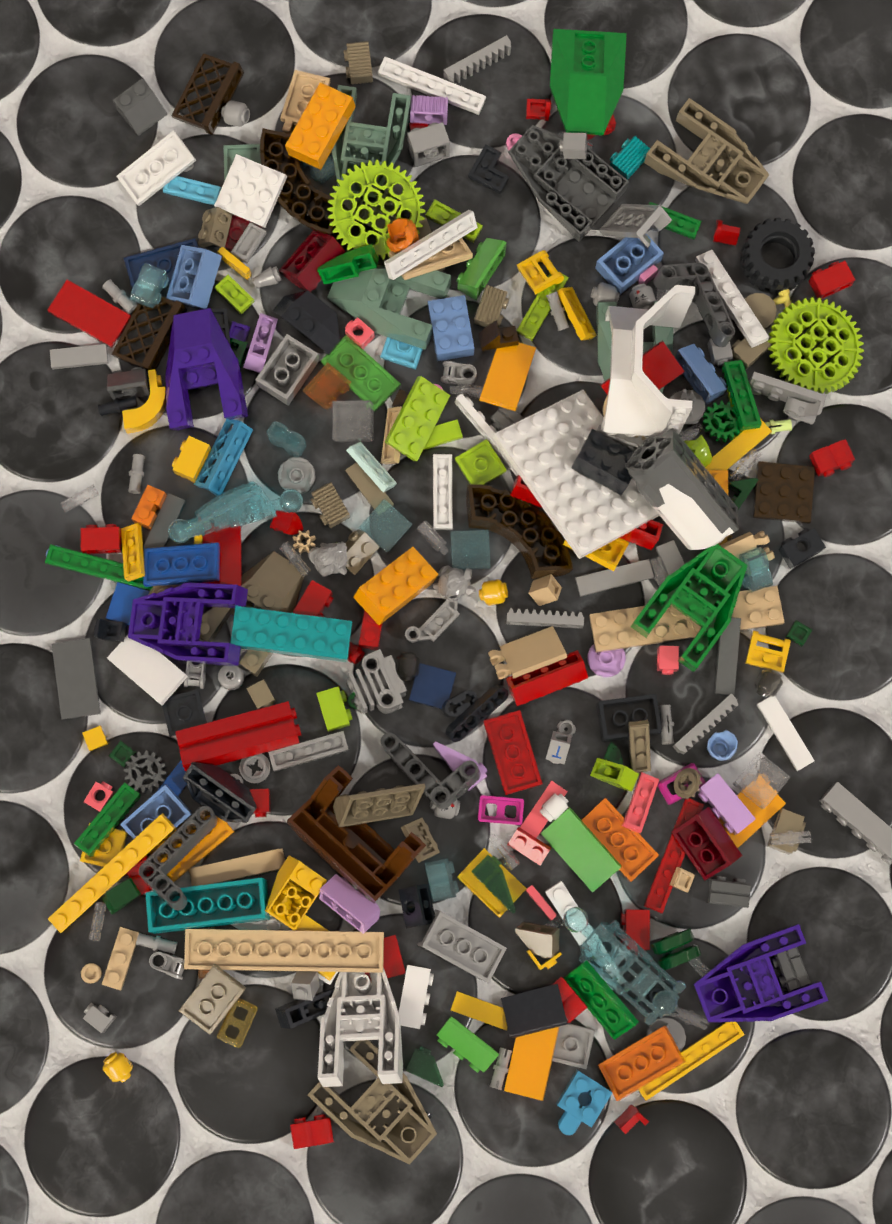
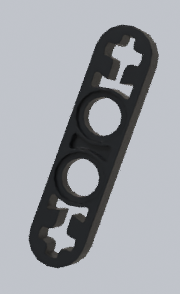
M501 684L492 686L447 727V737L453 742L462 740L508 698V690ZM488 703L486 709L481 710L482 705ZM473 716V720L470 723H466L467 719Z

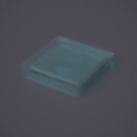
M383 499L358 528L364 531L388 553L413 524Z
M489 530L451 531L452 568L466 570V568L490 569Z

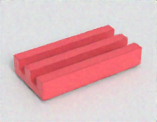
M533 885L525 890L550 921L556 917L557 914Z

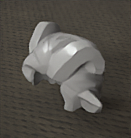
M321 543L320 548L314 547L309 551V559L322 576L325 577L336 573L345 575L347 573L345 567L348 561L346 543Z
M443 566L438 573L440 577L439 583L433 584V588L446 597L468 595L476 590L470 586L472 569L469 568L463 571L459 568Z

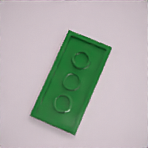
M587 960L563 978L614 1040L639 1022Z

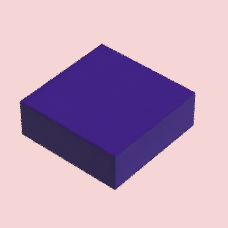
M232 321L229 336L230 338L246 342L251 328L250 326Z

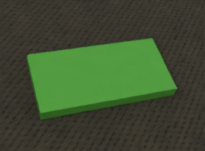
M347 335L341 339L330 355L327 354L321 360V363L375 412L401 386L400 382Z
M570 807L541 832V835L592 892L622 867Z

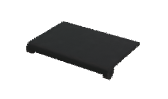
M558 984L501 998L511 1039L568 1024Z

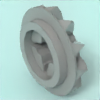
M263 754L243 758L239 766L240 774L250 783H260L266 780L270 773V762ZM258 760V767L263 769V771H256L252 776V769L247 765H254Z

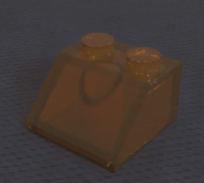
M327 362L303 389V392L327 410L337 403V398L341 393L345 394L349 390L351 381L335 366Z

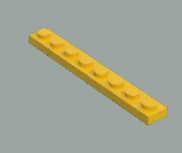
M163 813L159 815L55 911L48 920L62 933L176 827Z

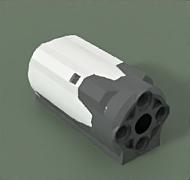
M674 428L662 435L648 437L627 461L625 468L636 482L639 492L687 549H707L715 546L726 536L739 530L738 507Z

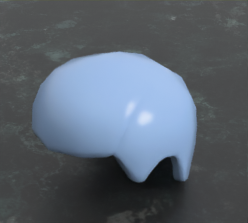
M728 730L719 733L715 732L708 740L707 750L711 757L719 761L728 760L736 753L738 741L735 735Z

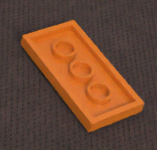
M606 798L582 819L583 823L622 865L619 871L629 882H632L659 856L639 833L622 826L624 817Z
M663 1026L600 1063L598 1066L616 1101H620L685 1063V1060L667 1026Z

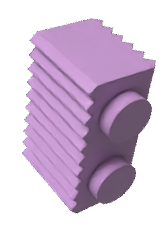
M411 96L410 123L431 124L443 122L444 125H447V97Z

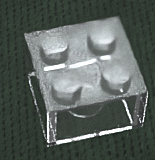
M370 400L333 401V440L336 442L374 441V404Z
M759 752L732 785L761 809H764L791 777Z

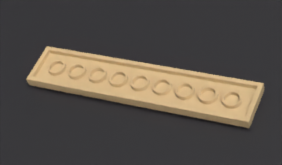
M777 586L739 591L732 617L741 618L740 631L785 623ZM672 605L669 606L647 638L631 628V625L645 606L589 615L596 653L695 638L702 627Z
M185 929L184 969L210 970L216 964L222 970L383 973L384 932H365L362 934V932Z

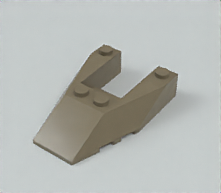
M689 98L678 112L676 121L703 139L701 144L687 161L657 140L647 152L644 163L658 173L693 188L748 204L768 178L769 173L756 156L754 157L751 154L748 146L738 137L734 128Z
M273 551L242 575L241 587L248 589L246 607L293 613L306 572ZM209 607L202 615L200 640L212 642L230 615L234 616L235 608ZM248 650L239 664L257 677L273 653Z
M371 1040L356 1041L349 1050L378 1077L379 1048ZM404 1073L402 1083L382 1084L378 1077L352 1106L332 1087H323L320 1081L308 1094L350 1137L407 1164H411L437 1135L435 1128Z

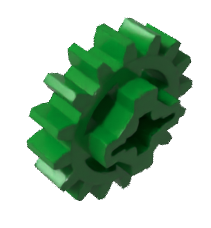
M720 401L719 405L714 402L712 408L708 407L707 413H704L703 418L705 420H703L702 425L707 426L704 431H710L709 437L716 436V441L722 438L723 442H726L728 437L732 441L734 435L738 436L740 434V424H738V418H736V411H734V406H730V402L727 405H724L723 401Z

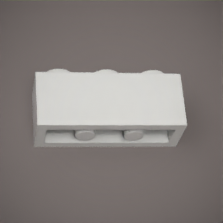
M407 965L399 1007L401 1026L420 1029L421 1025H425L427 1013H423L424 1005L429 1004L430 993H427L428 985L432 986L434 974L430 973L431 969Z

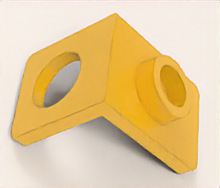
M530 949L526 951L539 970L547 967V969L551 968L557 963L556 959L562 955L561 952H558L540 965Z

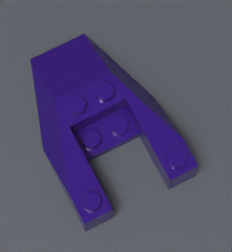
M211 308L174 315L165 374L166 410L169 428L181 430L194 427L188 390L215 384L219 385L224 418L232 420L247 417L248 412L239 360L232 351L231 345L224 336Z
M183 583L175 588L171 587L159 593H152L133 599L128 638L176 660L238 666L240 646L231 643L199 641L203 607H246L248 589L232 584Z
M799 924L743 944L694 983L708 1022L774 1021L828 1001L821 981H815L782 993L769 959L770 956L806 944Z

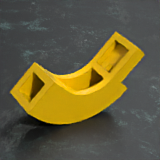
M155 369L148 370L150 395L146 403L139 408L122 411L124 429L127 434L148 429L160 419L165 411L166 387H160L162 386V378Z

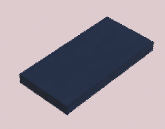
M196 238L124 257L133 293L136 294L169 285L181 245L198 248Z

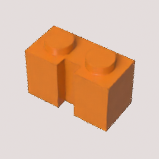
M147 485L132 516L133 522L151 531L157 518L156 510L161 509L167 496L166 493Z

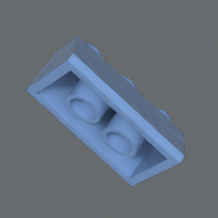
M181 245L166 298L174 302L179 301L184 305L194 308L207 309L222 256L207 249Z
M695 344L679 349L675 358L685 371L682 374L694 391L702 396L705 406L724 395L727 390L726 383L721 377L717 376L714 366L706 361L701 348H697Z

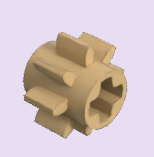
M299 530V535L297 537L293 536L294 541L297 542L293 544V547H299L300 554L303 551L309 553L311 548L316 547L312 543L316 538L315 536H309V530L306 533H302ZM303 539H305V540L307 541V544H306V545H303V543H302V540H303Z

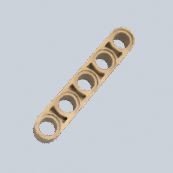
M282 848L188 869L191 885L223 883L280 870L285 862Z

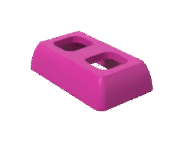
M694 763L688 764L658 782L657 787L668 805H672L682 798L677 794L672 795L667 788V784L675 781L676 776L686 768L695 769L700 774ZM702 775L700 778L702 784L699 786V788L706 783Z
M482 795L479 802L478 820L480 822L521 825L524 800ZM486 804L497 805L496 816L485 815ZM506 805L516 807L515 818H506L504 816Z

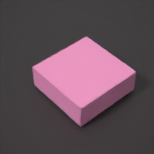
M652 265L639 277L638 283L647 284L657 275V267Z

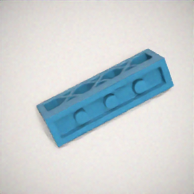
M226 419L194 485L207 489L221 497L253 429L242 421ZM231 424H232L233 427H232L231 431L228 432V430H229V428H230V426H231ZM208 476L206 482L203 483L205 477Z

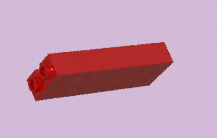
M289 701L176 731L181 761L185 772L192 762L221 765L299 744L298 736L302 734L299 724L295 725L294 719H297L295 707L291 708Z

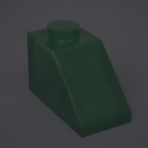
M423 1046L420 1049L415 1048L406 1071L443 1087L444 1082L435 1058L431 1055V1050Z

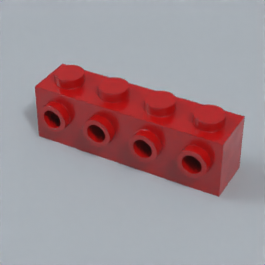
M578 650L567 654V658L516 678L510 676L506 680L515 704L519 706L588 679L584 660Z

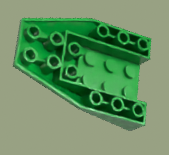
M553 29L550 89L566 133L604 135L624 89L627 33Z

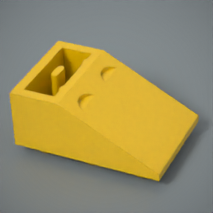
M288 856L277 873L265 911L295 931L320 893V888L327 880L302 862Z

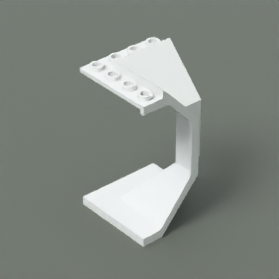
M675 285L649 310L608 306L605 321H610L612 332L611 371L606 413L601 424V432H606L608 435L625 434L628 437H635L637 435L648 438L650 436L662 435L674 428L678 435L680 434L692 410V401L666 398L644 374L642 370L643 329L649 325L680 328L695 295L694 286Z

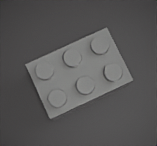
M286 334L255 379L256 384L259 388L289 406L320 361L319 354Z

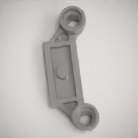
M460 595L454 597L447 596L446 601L420 628L415 626L407 628L405 631L406 639L412 643L425 640L434 642L460 615L457 611ZM411 633H415L417 636L415 638H411L409 635Z

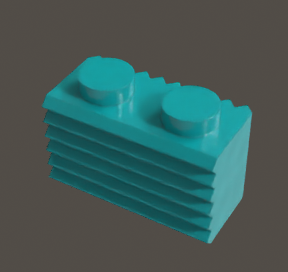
M636 136L631 140L628 138L622 145L623 149L619 153L615 152L610 158V166L627 180L644 163L646 154L651 149Z

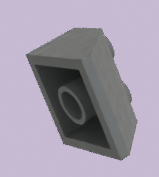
M143 79L113 99L116 110L138 136L167 115L162 104Z
M136 367L132 368L131 371L117 370L113 371L112 374H108L107 390L113 401L116 398L120 400L134 395L136 398L149 396L150 387L146 369Z

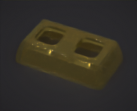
M238 998L226 1014L217 1038L240 1048L258 1007ZM238 1006L248 1010L244 1021L233 1016ZM229 1025L239 1028L240 1032L236 1039L225 1035Z

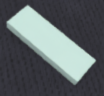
M361 442L350 446L346 450L382 492L393 488L397 484Z

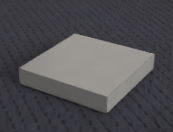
M569 1023L560 1026L552 1061L587 1069L595 1030Z

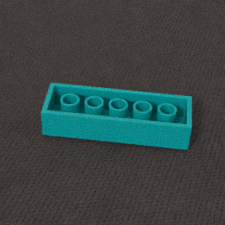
M236 606L231 644L240 646L241 649L346 662L352 621Z
M264 878L180 888L187 898V905L179 911L172 909L154 891L146 892L148 932L153 934L270 920V914L265 911L269 897L267 880ZM180 896L174 897L173 901H177Z

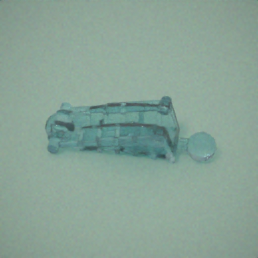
M250 481L211 499L194 512L195 517L192 519H177L169 525L168 535L174 542L184 543L191 537L205 536L211 532H217L228 527L233 528L263 520L269 515L275 517L277 516L276 511L281 509L288 513L297 512L303 505V497L298 490L288 489L281 494L280 498L270 501L263 489L256 482Z
M572 907L565 912L563 917L564 926L569 931L581 932L586 937L580 945L582 955L579 961L583 963L587 960L613 990L622 995L645 1016L644 1022L648 1026H652L658 1016L662 1019L663 1016H669L676 1011L678 1000L680 999L678 994L682 993L686 988V984L682 980L677 982L653 960L652 956L620 928V924L616 920H613L611 923L601 922L594 929L588 923V914L582 908ZM616 935L623 941L622 943L616 938ZM603 942H609L611 945L608 953H603L600 950V945ZM627 946H629L634 951V953L628 950ZM618 956L625 957L626 962L622 967H618L615 964V959ZM639 956L646 962L645 964L638 959ZM594 959H597L600 963H602L601 967L594 961ZM634 962L643 969L639 974L630 968ZM651 965L659 972L655 975L649 969ZM606 969L613 974L612 977L605 971ZM627 970L635 977L631 983H628L622 977ZM662 976L674 985L673 989L669 988L661 980ZM618 979L625 985L624 988L617 982ZM659 983L665 990L656 993L651 1004L645 996ZM631 990L636 995V998L633 999L626 992ZM642 1000L653 1012L648 1013L638 1002Z

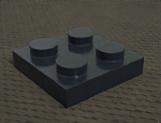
M198 689L170 696L162 705L170 737L176 736V731L207 723Z

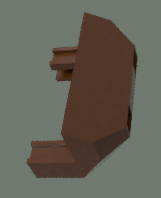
M338 765L324 778L311 798L287 820V824L312 850L345 878L350 885L375 904L410 866L426 845L411 832L394 850L389 843L384 841L366 823L339 827L333 805L336 797L342 794L353 778Z

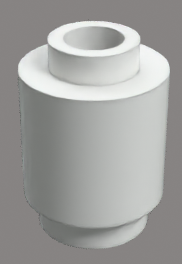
M554 793L542 805L540 813L549 822L553 819L556 820L568 808L567 803L569 801L561 793L559 795Z

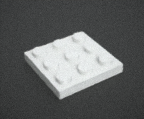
M236 154L214 206L265 228L287 175Z

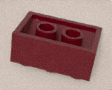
M313 230L279 269V272L301 290L311 292L321 281L317 271L318 267L344 254L346 251L333 236Z
M707 807L672 831V834L704 881L743 856L710 807Z

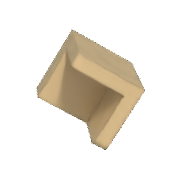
M550 574L534 580L529 594L538 606L557 601L562 587L553 575Z

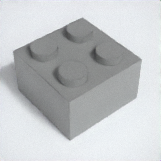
M443 122L431 123L428 127L422 129L415 128L408 133V150L414 167L450 157V141Z

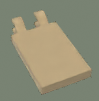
M299 70L294 71L280 117L281 121L285 122L282 129L283 133H292L293 124L297 125L319 83L321 82L329 86L330 78Z
M760 531L755 535L748 532L720 545L747 564L745 574L762 567L761 561H769L775 558L773 551H770L769 547H765L760 551L757 550V545H765L770 542L768 535H765L764 531Z
M553 626L499 646L500 651L492 650L488 652L490 661L495 667L499 679H503L511 674L513 678L567 658L566 651Z

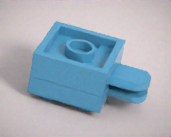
M576 1069L556 1102L557 1106L565 1110L558 1122L560 1131L565 1135H573L581 1122L592 1128L612 1092Z

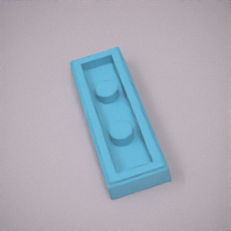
M176 176L163 187V193L215 205L222 188Z

